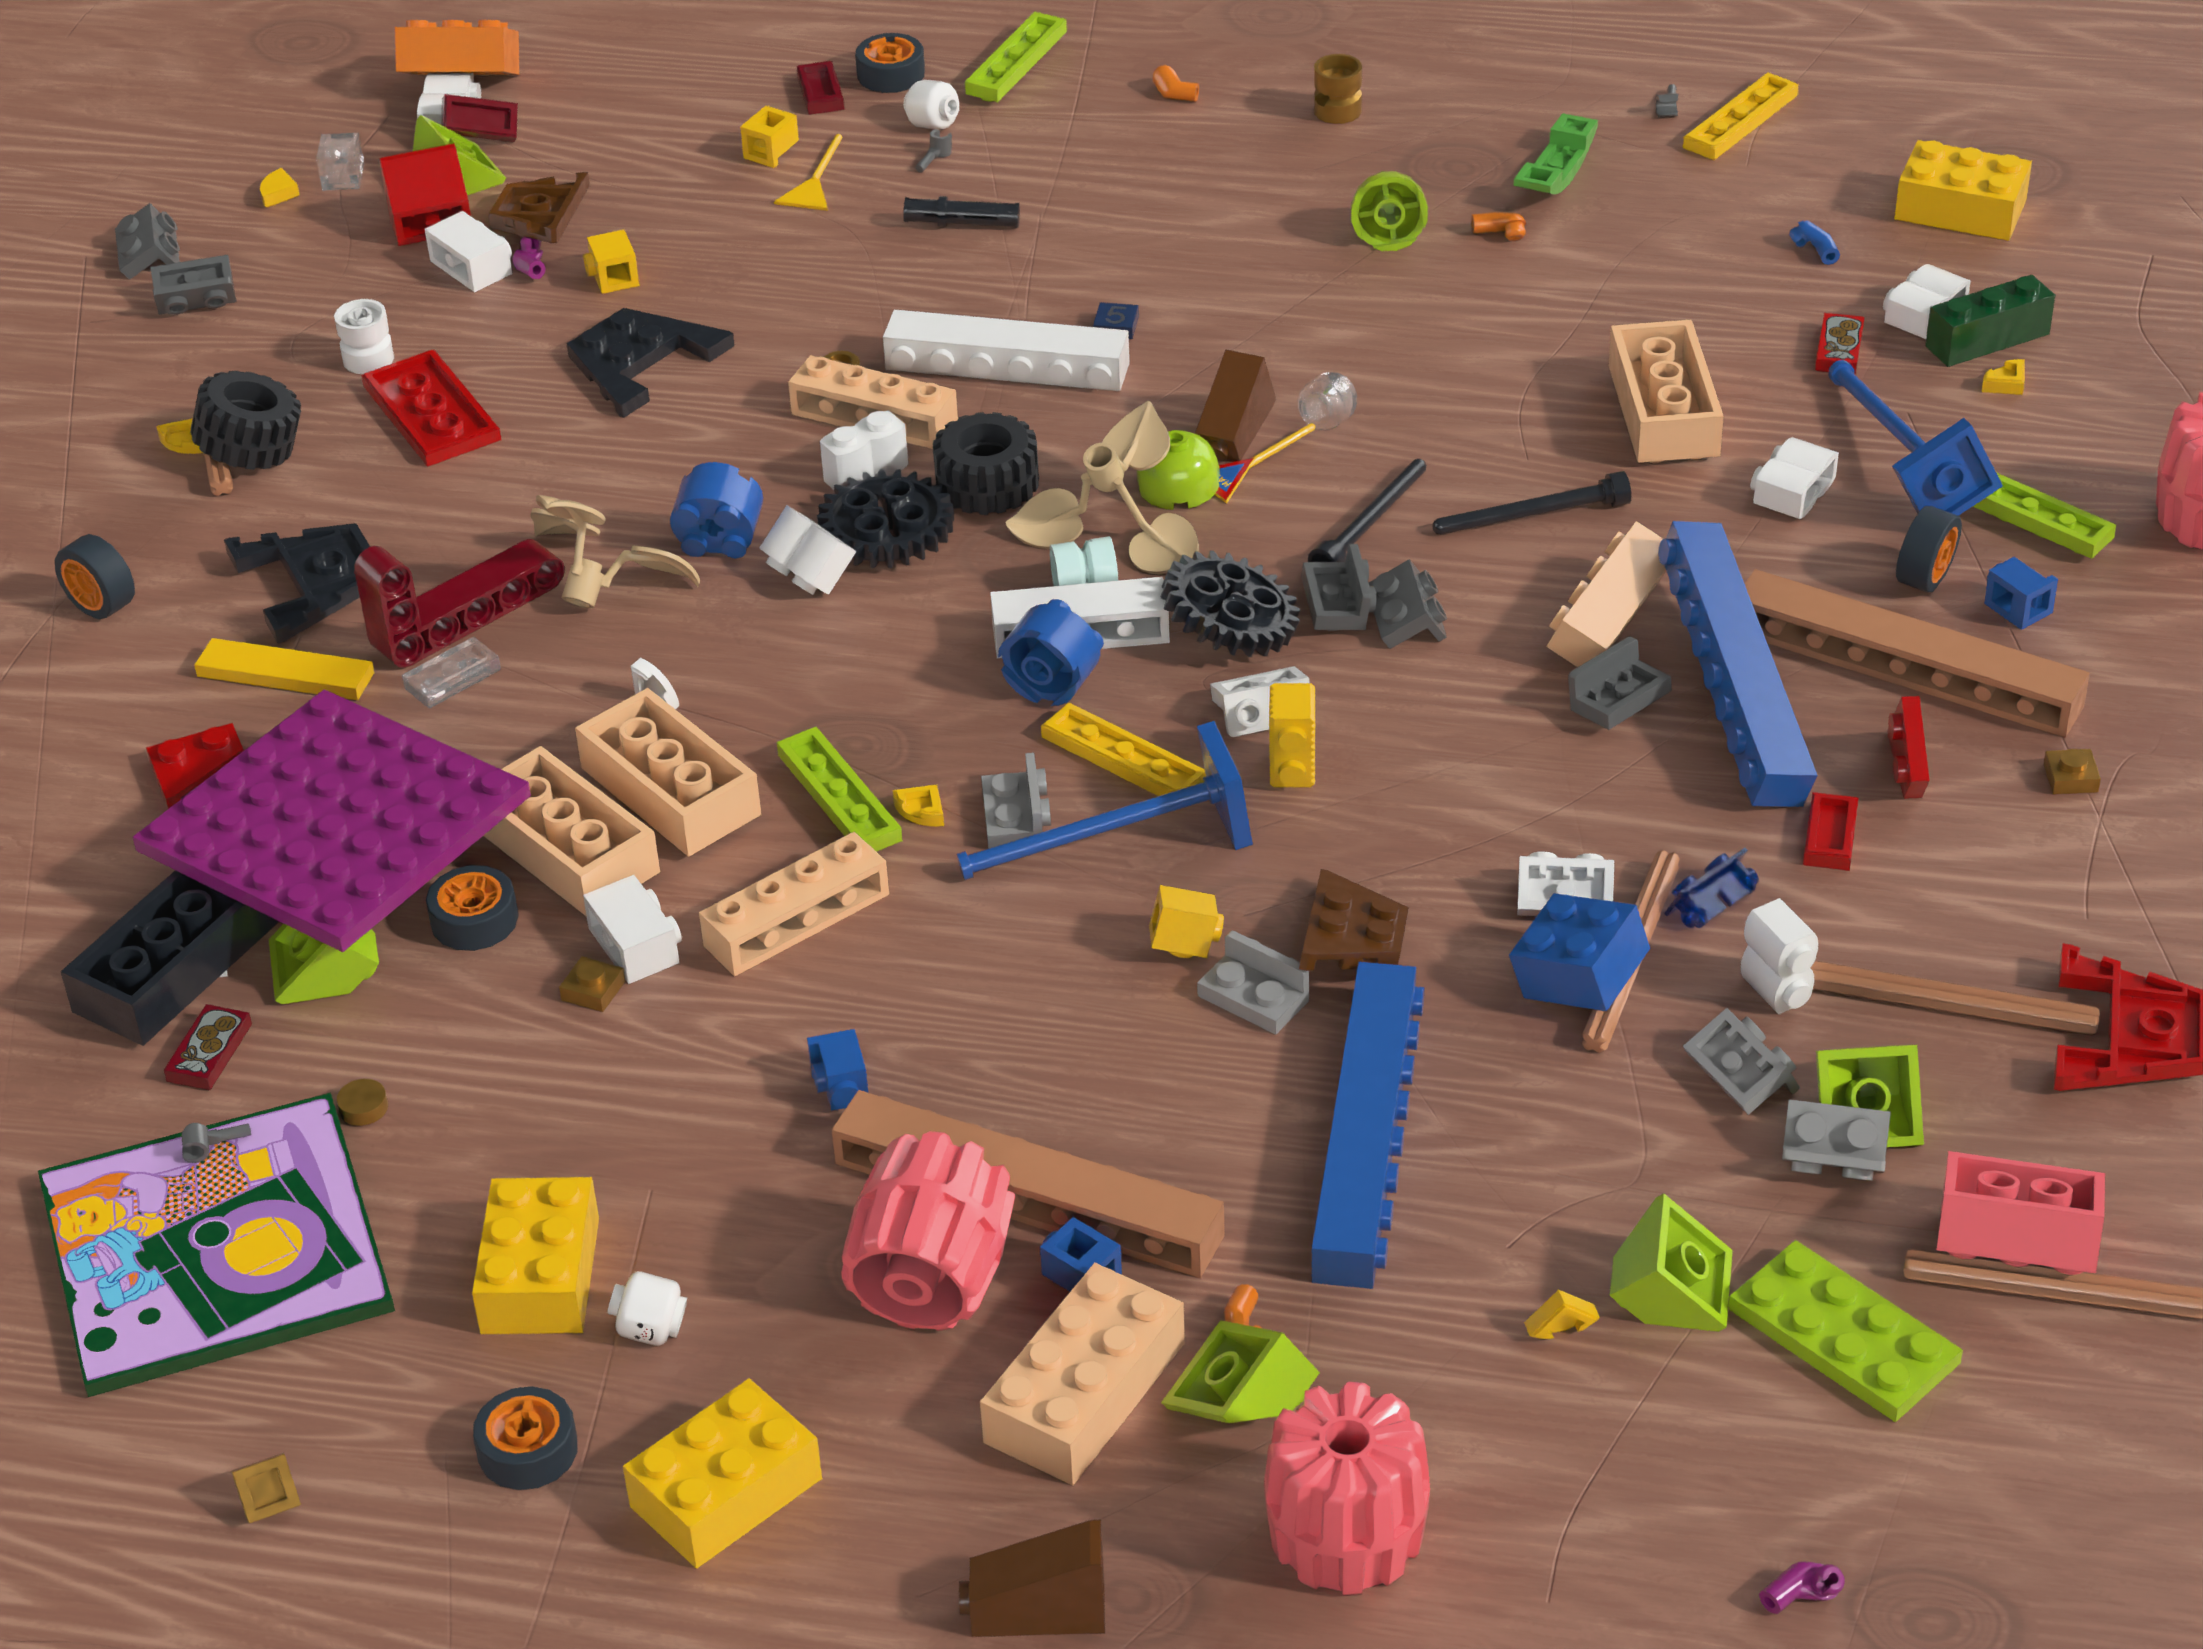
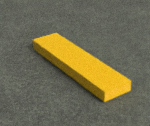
M1767 72L1685 135L1683 138V148L1716 160L1797 97L1799 84Z
M211 638L194 665L197 677L310 694H318L325 689L340 697L351 700H359L374 675L372 661Z
M1067 703L1041 725L1042 738L1157 796L1203 783V777H1206L1205 769L1071 703Z

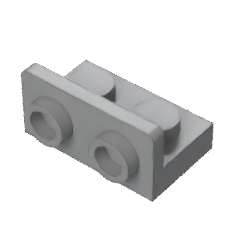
M1025 753L1026 772L981 776L988 849L1043 832L1042 826H1051L1049 798L1040 799V796L1047 795L1045 768L1036 769L1034 753Z
M1232 930L1225 936V956L1197 982L1198 997L1276 1035L1309 1002V971L1299 970L1300 962L1296 959L1287 957L1254 939H1250Z
M1728 1008L1683 1045L1687 1054L1748 1115L1782 1085L1791 1094L1800 1089V1086L1791 1074L1797 1067L1788 1055L1778 1046L1772 1050L1768 1049L1762 1043L1766 1036L1748 1016L1740 1021Z
M1789 1099L1782 1160L1792 1161L1791 1171L1822 1174V1166L1827 1165L1843 1167L1842 1177L1873 1181L1874 1171L1885 1172L1890 1112Z

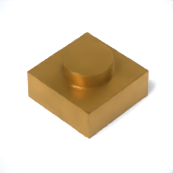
M2091 749L2045 751L2043 765L2053 795L2099 792L2101 778Z
M581 956L559 986L561 1000L604 1012L625 983L623 967Z
M284 1453L231 1471L249 1524L301 1505Z

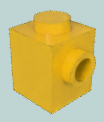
M624 229L587 237L589 253L583 254L585 270L588 277H595L602 294L639 286L635 252Z
M1160 885L1149 923L1151 947L1168 951L1170 954L1180 958H1191L1193 956L1207 958L1211 942H1219L1224 922L1223 914L1217 912L1215 895Z

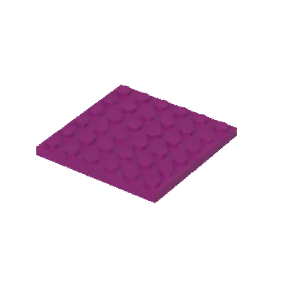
M323 689L135 834L133 841L137 852L344 952L527 800L531 794L528 781Z

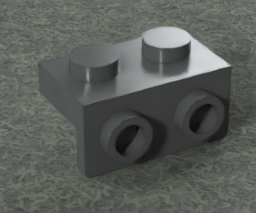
M149 203L134 215L125 216L115 228L119 270L129 280L159 258L165 264L180 262V247L177 243L176 235L177 225L168 213L164 211L160 213Z
M228 255L150 267L154 287L153 295L159 315L166 313L177 315L187 310L203 307L220 308L228 303L237 302Z
M1348 544L1345 562H1303L1301 578L1314 630H1366L1368 613L1374 612L1376 608V590L1374 586H1369L1368 584L1369 564L1367 559L1361 558L1358 544Z
M1408 559L1390 571L1380 574L1376 579L1368 583L1369 586L1375 587L1376 608L1374 615L1381 639L1390 649L1426 628L1431 631L1439 642L1447 638L1442 623L1447 619V616L1440 602L1434 597V594L1438 593V588L1427 570L1420 573L1412 561Z
M1631 636L1574 669L1568 675L1571 711L1608 730L1672 691L1671 676L1640 661L1638 640Z

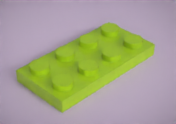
M1794 1240L1732 1293L1729 1298L1728 1310L1895 1423L1961 1364L1963 1349L1797 1240Z

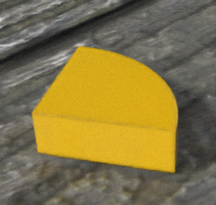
M283 168L271 172L263 179L260 185L262 202L265 208L300 195L298 184Z
M2007 360L2004 362L2003 367L1995 370L1991 368L1986 371L1983 377L1981 392L2023 395L2025 360Z
M192 419L156 426L160 442L169 450L184 454L203 453L199 450L200 446L194 444L192 440L193 435L190 434Z
M937 784L892 790L894 806L905 819L924 826H944V816Z
M1557 1290L1524 1324L1529 1336L1539 1339H1554L1552 1333L1576 1327L1577 1331L1580 1332L1595 1323L1600 1316L1594 1304Z

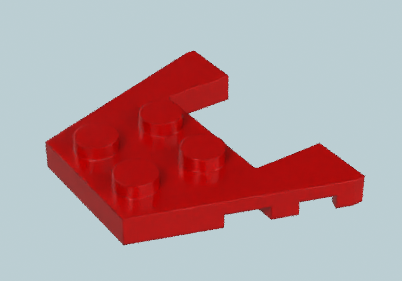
M2062 943L2059 987L2110 993L2108 1050L2057 1045L2054 1090H2073L2203 1075V989L2153 972H2149L2146 978L2121 969V961L2103 956L2101 962L2079 955L2080 947Z

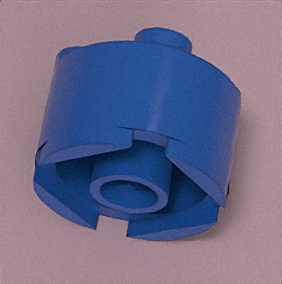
M719 462L701 463L693 467L692 473L687 476L685 474L670 517L671 529L676 538L681 542L683 552L692 557H700L705 552L723 553L735 559L741 558L746 554L747 548L752 542L763 505L762 490L752 477L748 481L738 475L739 468Z
M1052 599L1048 604H1039L1030 608L1001 644L998 650V658L1002 655L1004 663L1001 672L1007 683L1024 698L1038 703L1043 698L1054 701L1051 706H1060L1073 698L1096 667L1104 641L1097 631L1093 630L1079 615L1071 611L1067 603L1059 599Z

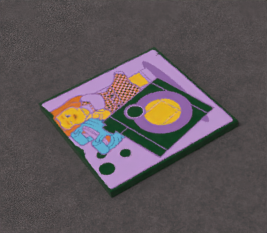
M331 1092L207 1125L208 1130H220L249 1123L251 1135L209 1145V1156L201 1162L190 1163L183 1159L182 1132L38 1170L84 1386L88 1397L395 1312L393 1299Z

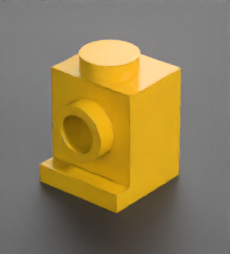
M767 105L740 126L743 158L772 168L778 165V158L799 141L797 116Z

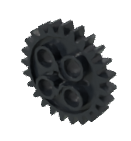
M883 469L879 470L877 477H871L867 472H863V480L857 481L854 478L848 477L847 487L834 485V494H825V503L818 505V525L856 551L853 556L854 565L856 566L864 560L870 561L871 568H875L879 561H885L888 568L893 567L895 560H900L906 566L910 565L909 557L915 556L918 559L924 560L925 550L938 552V542L947 543L948 533L953 532L954 510L950 494L943 493L942 484L932 486L931 477L918 481L917 472H912L907 477H902L901 469H897L892 476H887ZM878 500L882 504L883 508L881 506H878ZM889 529L893 530L894 537L890 533Z
M1213 550L1209 551L1207 558L1198 551L1194 552L1192 558L1182 555L1180 562L1173 561L1162 584L1163 591L1160 597L1166 600L1163 607L1164 610L1174 612L1171 618L1172 622H1184V633L1195 631L1199 634L1197 642L1201 643L1208 639L1213 642V649L1216 651L1223 645L1228 648L1231 655H1235L1237 649H1242L1248 657H1252L1255 650L1264 657L1268 655L1270 649L1278 653L1282 645H1289L1300 621L1298 619L1300 608L1294 606L1297 598L1286 595L1289 586L1276 585L1275 582L1278 577L1276 574L1264 575L1262 573V565L1252 568L1248 566V559L1245 557L1240 562H1236L1230 553H1226L1224 559H1222Z

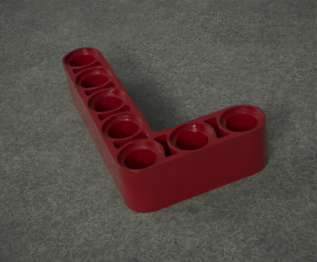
M527 539L417 597L410 569L381 546H371L361 552L356 560L354 572L370 644L395 665L406 668L553 590L563 579L565 565L562 560L537 541Z

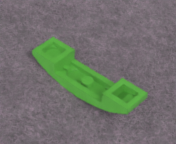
M1562 113L1550 129L1549 144L1535 163H1525L1514 178V186L1549 194L1562 192L1571 183L1580 169L1596 133L1598 120Z

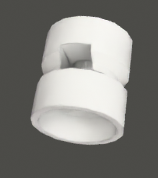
M372 299L353 300L340 306L336 310L334 318L337 334L341 338L339 344L344 367L350 372L364 374L392 364L394 354L390 334L388 333L389 327L385 307L380 302Z

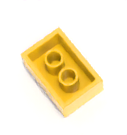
M1917 140L1899 179L1894 219L2009 241L2027 200L2032 161L2020 159L2011 154L1998 155L1981 152L1979 149L1972 147L1959 148L1943 145L1941 142L1933 140Z
M592 1177L491 1178L472 1290L480 1334L583 1333L599 1223Z
M750 1378L623 1465L630 1507L696 1569L822 1479L817 1437Z

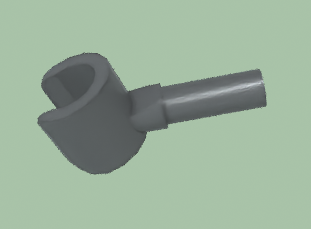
M1674 84L1668 86L1667 94L1656 96L1657 117L1678 116V93H1676L1677 88Z
M936 129L930 132V149L915 166L918 172L922 173L937 157L951 155L952 133L945 137H940V130Z
M200 1123L188 1124L182 1132V1157L186 1162H201L209 1156V1145L250 1136V1125L248 1123L220 1130H208L205 1125Z

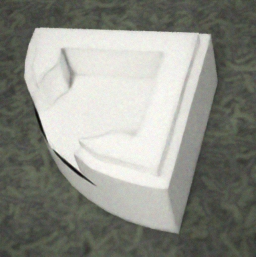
M641 657L631 665L635 694L649 688L675 710L680 706L672 685L654 665Z

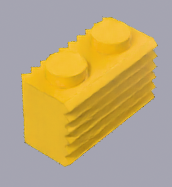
M1274 683L1270 686L1269 760L1270 785L1273 787H1312L1315 784V686L1311 683Z

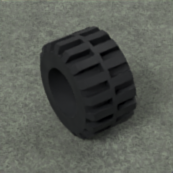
M248 371L215 373L214 377H207L204 379L203 384L199 386L190 434L193 435L192 440L194 444L200 446L199 450L204 454L211 455L212 459L227 463L229 466L253 470L255 468L268 469L271 468V465L279 466L284 463V460L289 459L293 451L301 414V403L296 399L297 395L292 390L286 389V385L274 381L268 376Z
M980 412L971 416L964 415L958 417L957 421L947 423L945 429L937 432L936 440H933L936 485H943V493L950 494V500L953 503L954 509L961 508L962 512L969 514L977 512L979 515H988V513L993 512L997 514L1004 513L1007 509H1016L1022 506L1021 502L1029 501L1033 497V492H1036L1038 489L1039 469L1036 434L1034 430L1029 429V425L1026 422L1018 421L1017 417L1012 415L1003 416L1002 413L997 412L992 414Z

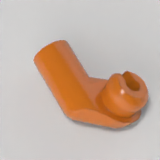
M1161 65L1155 69L1153 83L1164 98L1194 102L1198 100V83L1180 81L1175 71L1167 65Z
M1490 212L1471 215L1473 234L1505 231V237L1511 241L1520 240L1526 234L1524 228L1526 221L1518 213Z
M1241 1284L1235 1288L1224 1309L1225 1321L1250 1326L1249 1317L1259 1298L1255 1288L1248 1284ZM1253 1325V1326H1252V1327L1262 1328V1327L1257 1326V1325Z

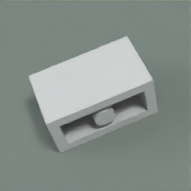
M464 211L425 229L430 261L473 292H477L512 274L510 262L512 251L507 240L502 236H498L485 227L482 222L475 220Z
M635 875L583 895L589 930L614 965L623 967L625 980L628 984L680 963L677 943L682 941V937L675 919L672 916L665 917L652 889L645 890Z

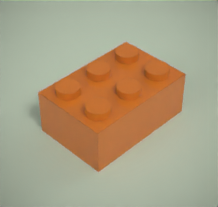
M406 20V27H395L396 72L410 75H427L428 73L519 75V31L509 29L508 23L500 22V20H478V27H472L471 22H464V20H442V27H436V23L428 22L427 20Z

